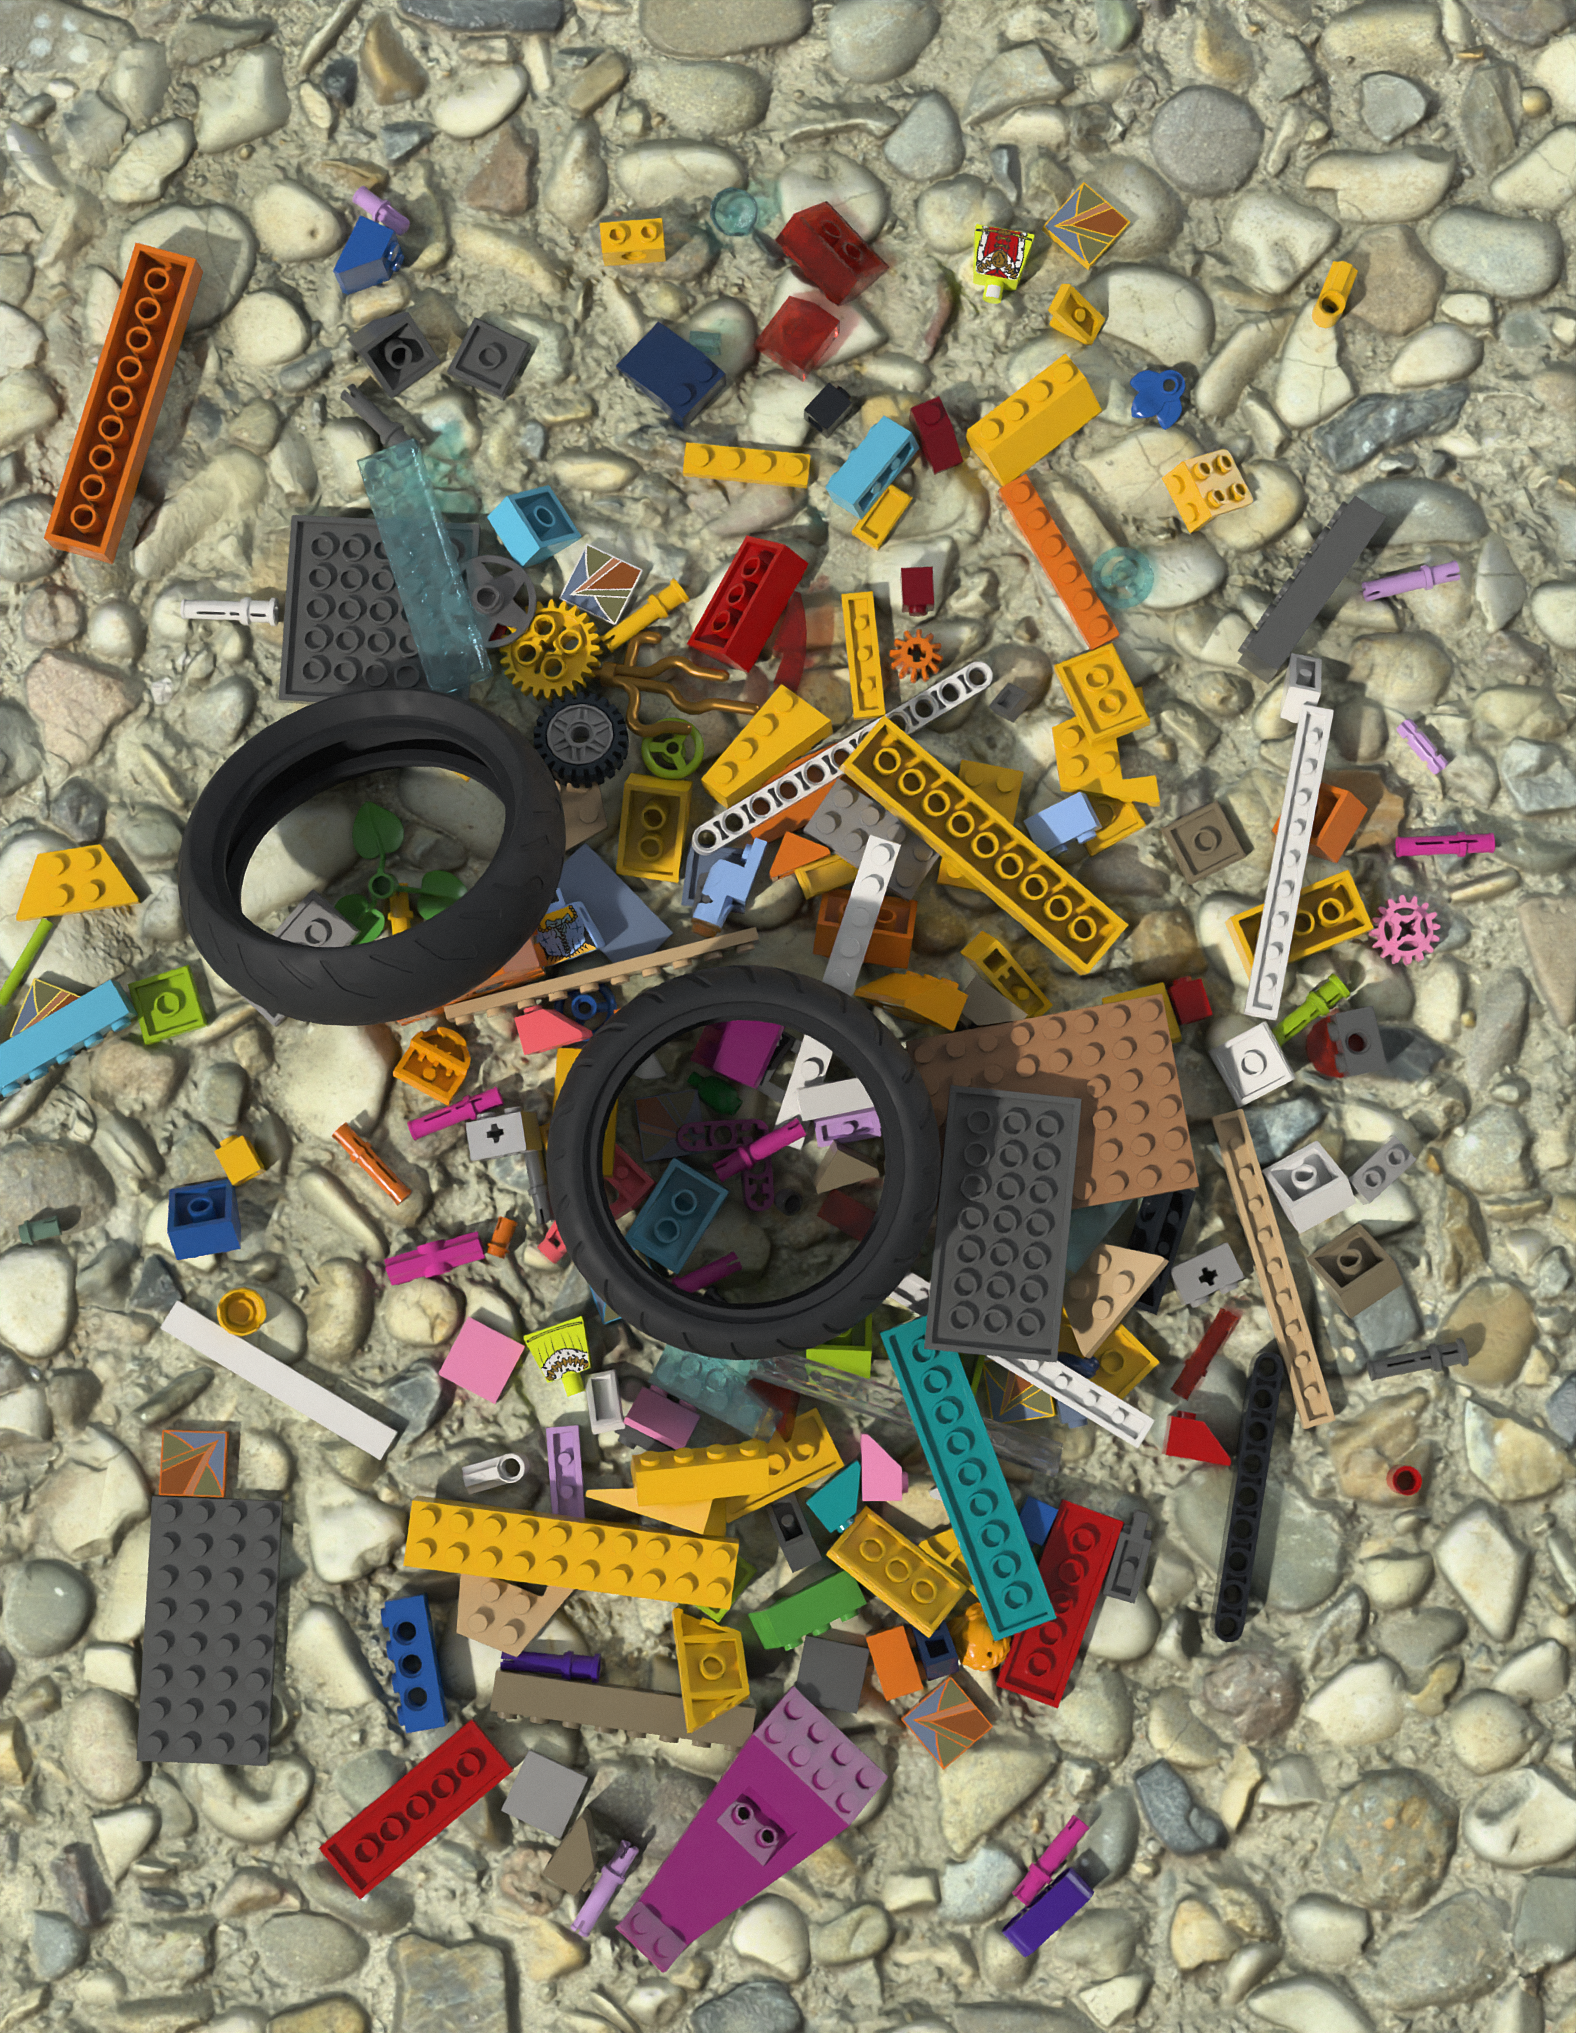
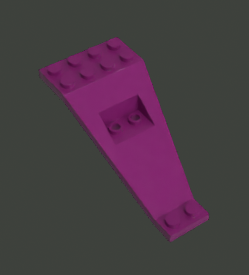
M794 1686L790 1687L745 1741L641 1895L615 1928L662 1973L666 1972L686 1946L848 1828L888 1776ZM739 1809H743L746 1812L745 1820L739 1817ZM763 1832H767L770 1835L769 1843L763 1840Z

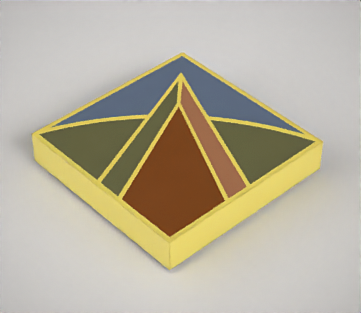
M34 978L9 1037H14L81 996Z

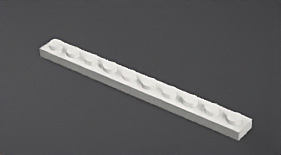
M1304 704L1300 708L1245 1003V1015L1276 1020L1278 1016L1334 710Z
M871 834L822 982L841 990L849 996H852L901 847L899 843ZM804 1035L774 1130L797 1118L800 1122L799 1124L802 1125L805 1133H807L811 1120H801L796 1088L823 1083L833 1054L825 1045L808 1035ZM805 1137L788 1146L801 1150Z
M908 1271L889 1297L920 1316L925 1315L928 1311L930 1283ZM986 1355L1136 1448H1139L1155 1421L1058 1361L1055 1363Z

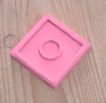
M468 1316L438 1375L496 1404L526 1346Z

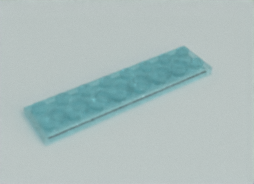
M412 438L356 460L430 690L449 693L494 676L418 441Z

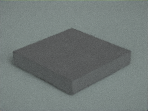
M475 317L447 373L451 377L504 401L531 349V344Z
M806 1635L795 1688L815 1706L857 1714L869 1648Z

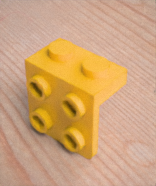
M1220 449L1184 460L1162 478L1190 533L1200 530L1219 515L1247 507L1253 502V497L1227 449Z

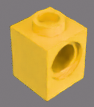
M237 1134L229 1136L220 1142L221 1148L214 1151L231 1184L234 1186H240L266 1171L249 1138L243 1135L240 1137Z

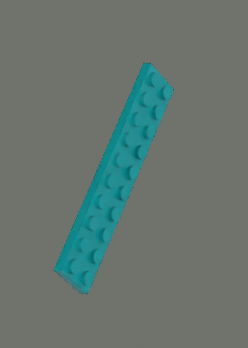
M927 1314L882 1330L879 1333L995 1641L1056 1619V1615L958 1352L924 1349Z

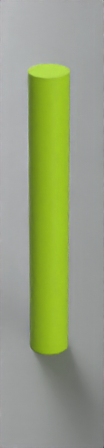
M44 918L41 919L0 990L1 1005L7 1006L54 925L52 922Z

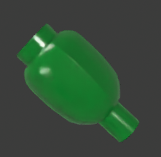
M695 1071L689 1076L687 1082L697 1088L700 1100L719 1114L728 1113L734 1116L742 1106L743 1100L738 1098L737 1090L725 1081L714 1076L704 1078Z

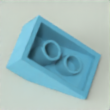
M674 1157L624 1238L629 1245L678 1275L718 1214L731 1190L681 1159Z

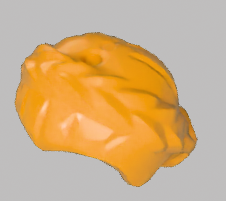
M980 1602L970 1605L963 1615L951 1619L946 1624L962 1665H967L974 1670L984 1672L997 1667L1006 1659L1007 1653L1010 1650L1011 1636L998 1641L994 1640Z

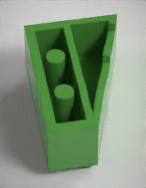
M840 1569L803 1587V1589L786 1598L784 1596L776 1600V1603L762 1610L748 1613V1616L764 1650L784 1647L788 1651L804 1643L801 1637L811 1632L814 1636L830 1630L832 1628L830 1622L838 1618L844 1622L860 1614L857 1608L867 1603L856 1579L844 1569Z

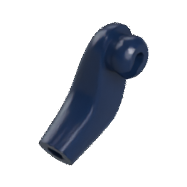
M1059 1352L1057 1355L1058 1362L1086 1379L1093 1378L1100 1367L1098 1359L1094 1356L1090 1359L1087 1357L1083 1359L1069 1352Z

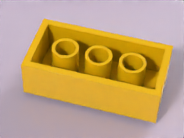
M1349 869L1301 888L1287 965L1367 934L1374 929ZM1264 904L1236 914L1225 921L1249 981Z

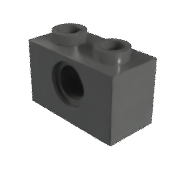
M1373 1006L1336 1013L1330 1017L1331 1022L1327 1023L1328 1034L1332 1042L1336 1041L1338 1054H1335V1064L1338 1072H1343L1344 1079L1388 1069ZM1351 1035H1357L1362 1039L1363 1048L1360 1052L1353 1051L1349 1047L1348 1039Z

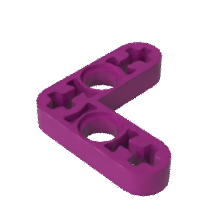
M760 1119L690 1122L682 1125L677 1130L675 1141L677 1146L684 1152L737 1150L736 1148L741 1145L744 1148L753 1143L752 1137L739 1138L741 1144H736L738 1133L735 1125L740 1126L738 1132L748 1131L751 1129V1125H755V1129L761 1130L762 1133L760 1137L756 1138V1141L769 1134V1129L766 1123ZM703 1127H708L707 1140L710 1146H705L706 1139L694 1141L693 1146H689L688 1141H683L682 1137L688 1133V1129H692L693 1134H704L705 1130ZM717 1127H726L730 1131L731 1138L727 1144L722 1145L715 1141L714 1131ZM771 1155L762 1159L765 1166L761 1174H753L747 1168L741 1171L744 1205L752 1212L765 1211L774 1202ZM749 1179H766V1184H759L760 1194H766V1200L761 1202V1207L757 1206L756 1201H751V1195L756 1193V1183L749 1185Z

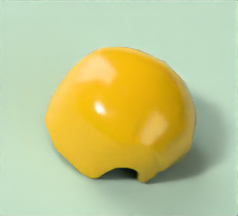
M237 1287L227 1291L222 1296L217 1306L216 1314L220 1326L229 1334L245 1336L256 1332L262 1326L267 1317V1309L264 1298L256 1290L247 1287Z

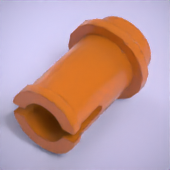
M499 1216L490 1243L486 1242V1246H488L486 1253L504 1259L506 1253L510 1254L508 1248L518 1223Z

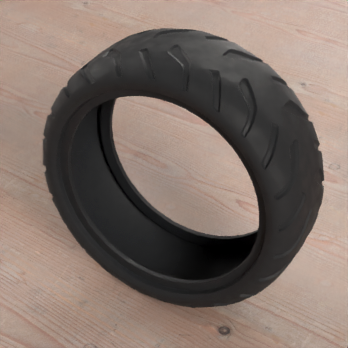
M757 965L715 967L674 977L645 991L613 1014L589 1039L576 1057L566 1076L551 1119L546 1154L548 1190L559 1234L570 1258L595 1293L618 1316L650 1337L683 1351L729 1360L774 1358L814 1348L843 1334L872 1313L898 1287L916 1260L932 1223L939 1195L941 1176L939 1132L929 1092L918 1068L894 1034L868 1008L841 990L804 974L776 967ZM737 1020L774 1023L794 1029L825 1045L840 1057L862 1083L874 1105L879 1118L885 1148V1177L879 1205L869 1229L852 1254L835 1271L811 1287L785 1298L759 1303H728L700 1297L678 1288L648 1267L625 1240L616 1224L608 1203L603 1177V1146L609 1118L618 1096L639 1066L666 1043L684 1033L719 1022Z

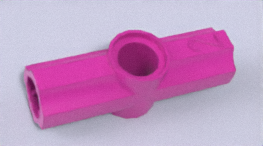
M476 1231L447 1241L441 1239L418 1246L417 1250L384 1259L388 1278L391 1285L394 1286L424 1276L425 1278L441 1275L453 1271L454 1267L484 1259L486 1256L479 1232Z

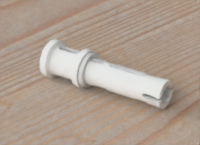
M244 597L240 601L183 599L180 612L182 619L240 620L244 625L258 622L277 626L279 621V602L277 598L264 601L252 600L251 597Z

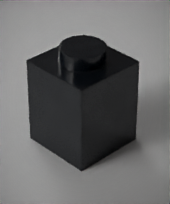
M829 382L804 409V419L828 439L852 413V402L850 401L852 398L845 389L840 386L835 388Z

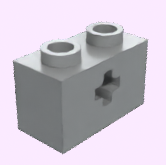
M523 1106L504 1109L505 1115L496 1116V1112L477 1115V1121L465 1123L471 1161H488L543 1150L537 1111L524 1112Z
M1395 1136L1387 1138L1347 1175L1353 1195L1363 1205L1370 1204L1417 1159Z
M1228 1242L1173 1266L1169 1275V1279L1181 1304L1187 1305L1190 1303L1192 1308L1210 1301L1208 1297L1210 1293L1220 1290L1221 1294H1225L1238 1288L1237 1281L1245 1278ZM1201 1269H1204L1206 1272L1212 1271L1214 1276L1209 1279L1210 1285L1207 1282L1200 1283L1198 1277L1203 1275Z

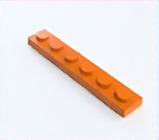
M1027 474L999 488V495L1090 651L1119 638L1120 633Z

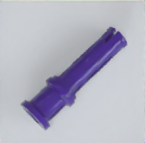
M568 1650L564 1652V1655L523 1651L518 1657L505 1652L501 1654V1659H509L500 1662V1668L503 1670L561 1674L562 1678L571 1680L572 1677L591 1679L593 1683H598L601 1653L587 1656L576 1655L574 1651Z

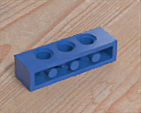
M425 1592L388 1599L384 1602L385 1608H381V1619L383 1627H389L391 1640L386 1641L388 1659L394 1660L396 1673H392V1685L394 1693L400 1694L401 1706H397L400 1726L405 1725L406 1734L444 1727L449 1723L428 1594ZM402 1622H411L415 1626L416 1635L414 1638L407 1639L402 1636L400 1632ZM414 1654L420 1658L422 1666L419 1671H411L407 1668L405 1661L408 1655ZM420 1687L425 1690L427 1694L426 1703L417 1704L412 1700L411 1691L413 1688Z

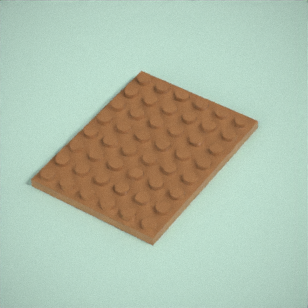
M1162 994L906 1041L907 1052L918 1068L932 1102L939 1132L941 1169L950 1085L1082 1099L1071 1210L1199 1187ZM938 1200L936 1204V1213L938 1210Z

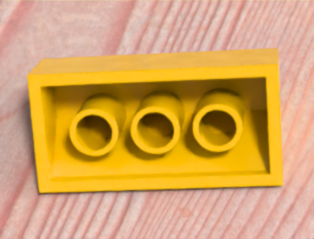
M1065 353L967 430L965 441L1000 484L1005 486L1024 474L1102 413V409L1086 377Z
M748 1440L741 1444H712L708 1447L694 1449L682 1447L675 1451H646L642 1454L632 1455L631 1475L638 1507L770 1493L769 1461L764 1441Z

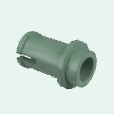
M57 1215L34 1222L25 1220L24 1224L18 1226L23 1244L29 1243V1245H34V1241L62 1235V1228Z

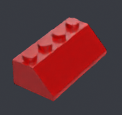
M746 535L687 644L730 668L749 673L757 662L762 648L771 636L774 626L787 607L788 601L797 584L801 581L809 563L785 544Z

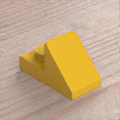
M1061 284L1048 309L1053 315L1049 323L1053 329L1092 346L1105 321V318L1071 284Z

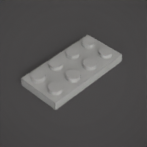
M839 778L803 830L804 834L819 844L828 847L831 852L840 856L857 869L860 867L870 834L901 844L887 889L907 902L910 901L939 857L935 850L893 814Z

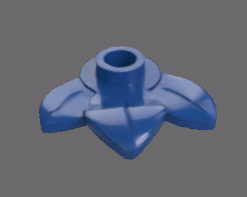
M1145 370L1135 375L1131 379L1130 384L1139 393L1132 402V417L1149 418L1156 415L1159 424L1164 430L1170 428L1176 423L1182 413L1180 398L1186 388L1183 376L1174 370H1166L1160 374L1151 370ZM1167 380L1175 382V388L1172 391L1164 390V383Z

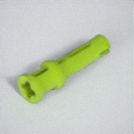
M1332 973L1328 976L1329 981L1315 992L1310 991L1307 994L1306 1001L1271 1029L1280 1047L1319 1015L1326 1016L1330 1013L1329 1008L1340 999L1350 996L1349 990L1336 975Z

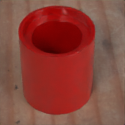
M1399 1464L1393 1466L1387 1473V1485L1395 1493L1409 1496L1417 1493L1421 1488L1422 1477L1414 1467ZM1403 1471H1407L1411 1476V1483L1405 1489H1401L1397 1484V1477Z

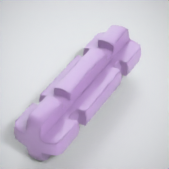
M1410 718L1406 719L1397 727V732L1403 739L1407 738L1409 740L1407 744L1423 762L1426 761L1428 763L1426 765L1433 774H1438L1448 765L1447 760L1442 754L1438 755L1436 753V747L1422 731H1417L1418 726Z

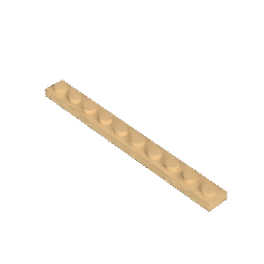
M756 927L445 1006L444 1011L446 1019L450 1023L455 1021L456 1026L474 1022V1016L487 1014V1018L500 1016L506 1013L505 1008L518 1005L519 1010L536 1006V1000L548 997L550 1002L568 998L567 993L580 989L581 994L599 990V984L611 982L612 986L630 982V976L642 974L643 978L659 975L661 974V968L673 966L674 970L684 969L692 966V961L704 958L705 962H710L723 958L724 952L735 950L736 954L746 953L754 950V945L760 943Z
M1243 1109L1213 1116L1210 1120L1302 1428L1307 1429L1335 1421L1334 1412Z

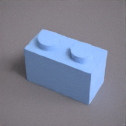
M1078 792L1023 820L1034 844L1045 854L1050 855L1051 858L1067 852V845L1077 840L1079 844L1095 838L1097 836L1095 831L1102 828L1087 795L1083 792Z

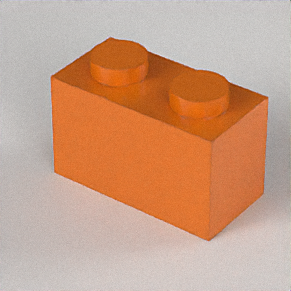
M901 1622L865 1634L886 1701L924 1689L921 1681L927 1679L922 1661L914 1660L911 1649L917 1647L911 1628L904 1630Z

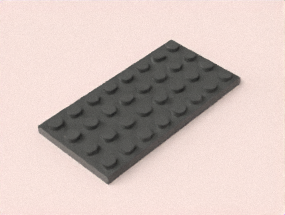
M950 1085L924 1349L1057 1363L1082 1099Z
M152 1496L136 1761L269 1765L284 1501Z

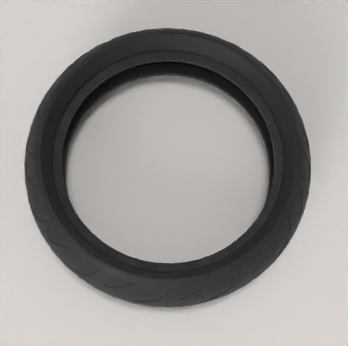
M390 687L346 693L301 708L274 722L244 743L216 771L192 809L184 830L177 869L181 910L188 932L206 962L229 986L236 989L239 994L254 1004L286 1017L322 1025L360 1026L398 1021L441 1007L484 983L511 960L533 935L551 904L563 870L566 848L564 810L553 776L538 751L530 745V742L517 728L481 705L455 695L419 688ZM437 767L460 773L481 783L493 792L505 806V823L501 841L483 875L464 896L451 906L410 929L362 944L344 947H315L297 944L269 934L256 926L242 913L241 892L244 875L249 861L263 837L295 808L317 794L338 784L367 774L396 768Z

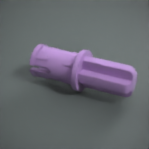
M361 186L355 192L353 202L372 215L373 221L381 222L400 236L408 231L410 221L392 208L390 201L380 199L365 186Z

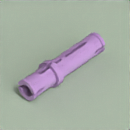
M1456 560L1432 567L1426 564L1420 566L1419 570L1362 582V588H1365L1362 591L1365 601L1370 602L1371 600L1421 588L1431 590L1434 585L1460 580V574H1457L1460 570Z
M621 1840L609 1864H605L602 1867L600 1879L576 1919L570 1925L571 1929L575 1932L577 1929L580 1930L579 1935L586 1938L589 1937L592 1928L617 1886L624 1883L626 1879L625 1873L635 1856L639 1853L637 1847H630V1842Z

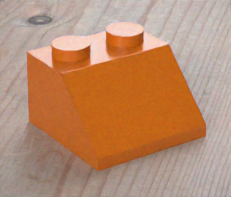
M1320 783L1308 848L1309 854L1338 863L1368 810L1350 791ZM1280 816L1271 830L1276 835L1278 832Z

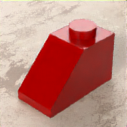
M1177 1410L1176 1417L1168 1415L1162 1454L1230 1466V1457L1205 1422L1196 1420V1413Z

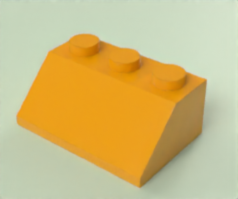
M908 970L905 975L892 972L857 988L854 992V996L902 1020L954 1031L969 995L957 990L959 984L943 977L939 980L927 974L921 976Z

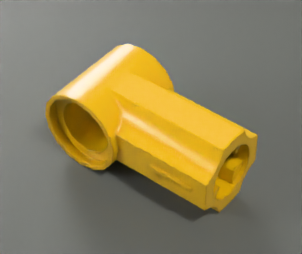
M1345 261L1332 262L1318 300L1312 310V319L1319 327L1330 328L1334 326L1343 313L1347 298L1358 273V270L1352 264ZM1322 306H1331L1335 313L1326 312Z

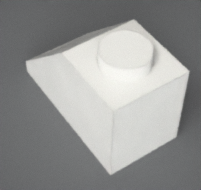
M1294 653L1290 654L1281 698L1280 718L1298 723L1302 704L1317 707L1321 694L1322 659Z

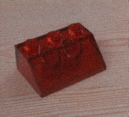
M828 201L794 213L775 239L782 247L783 252L803 269L806 277L814 281L822 289L826 298L838 307L855 300L889 269L885 261Z

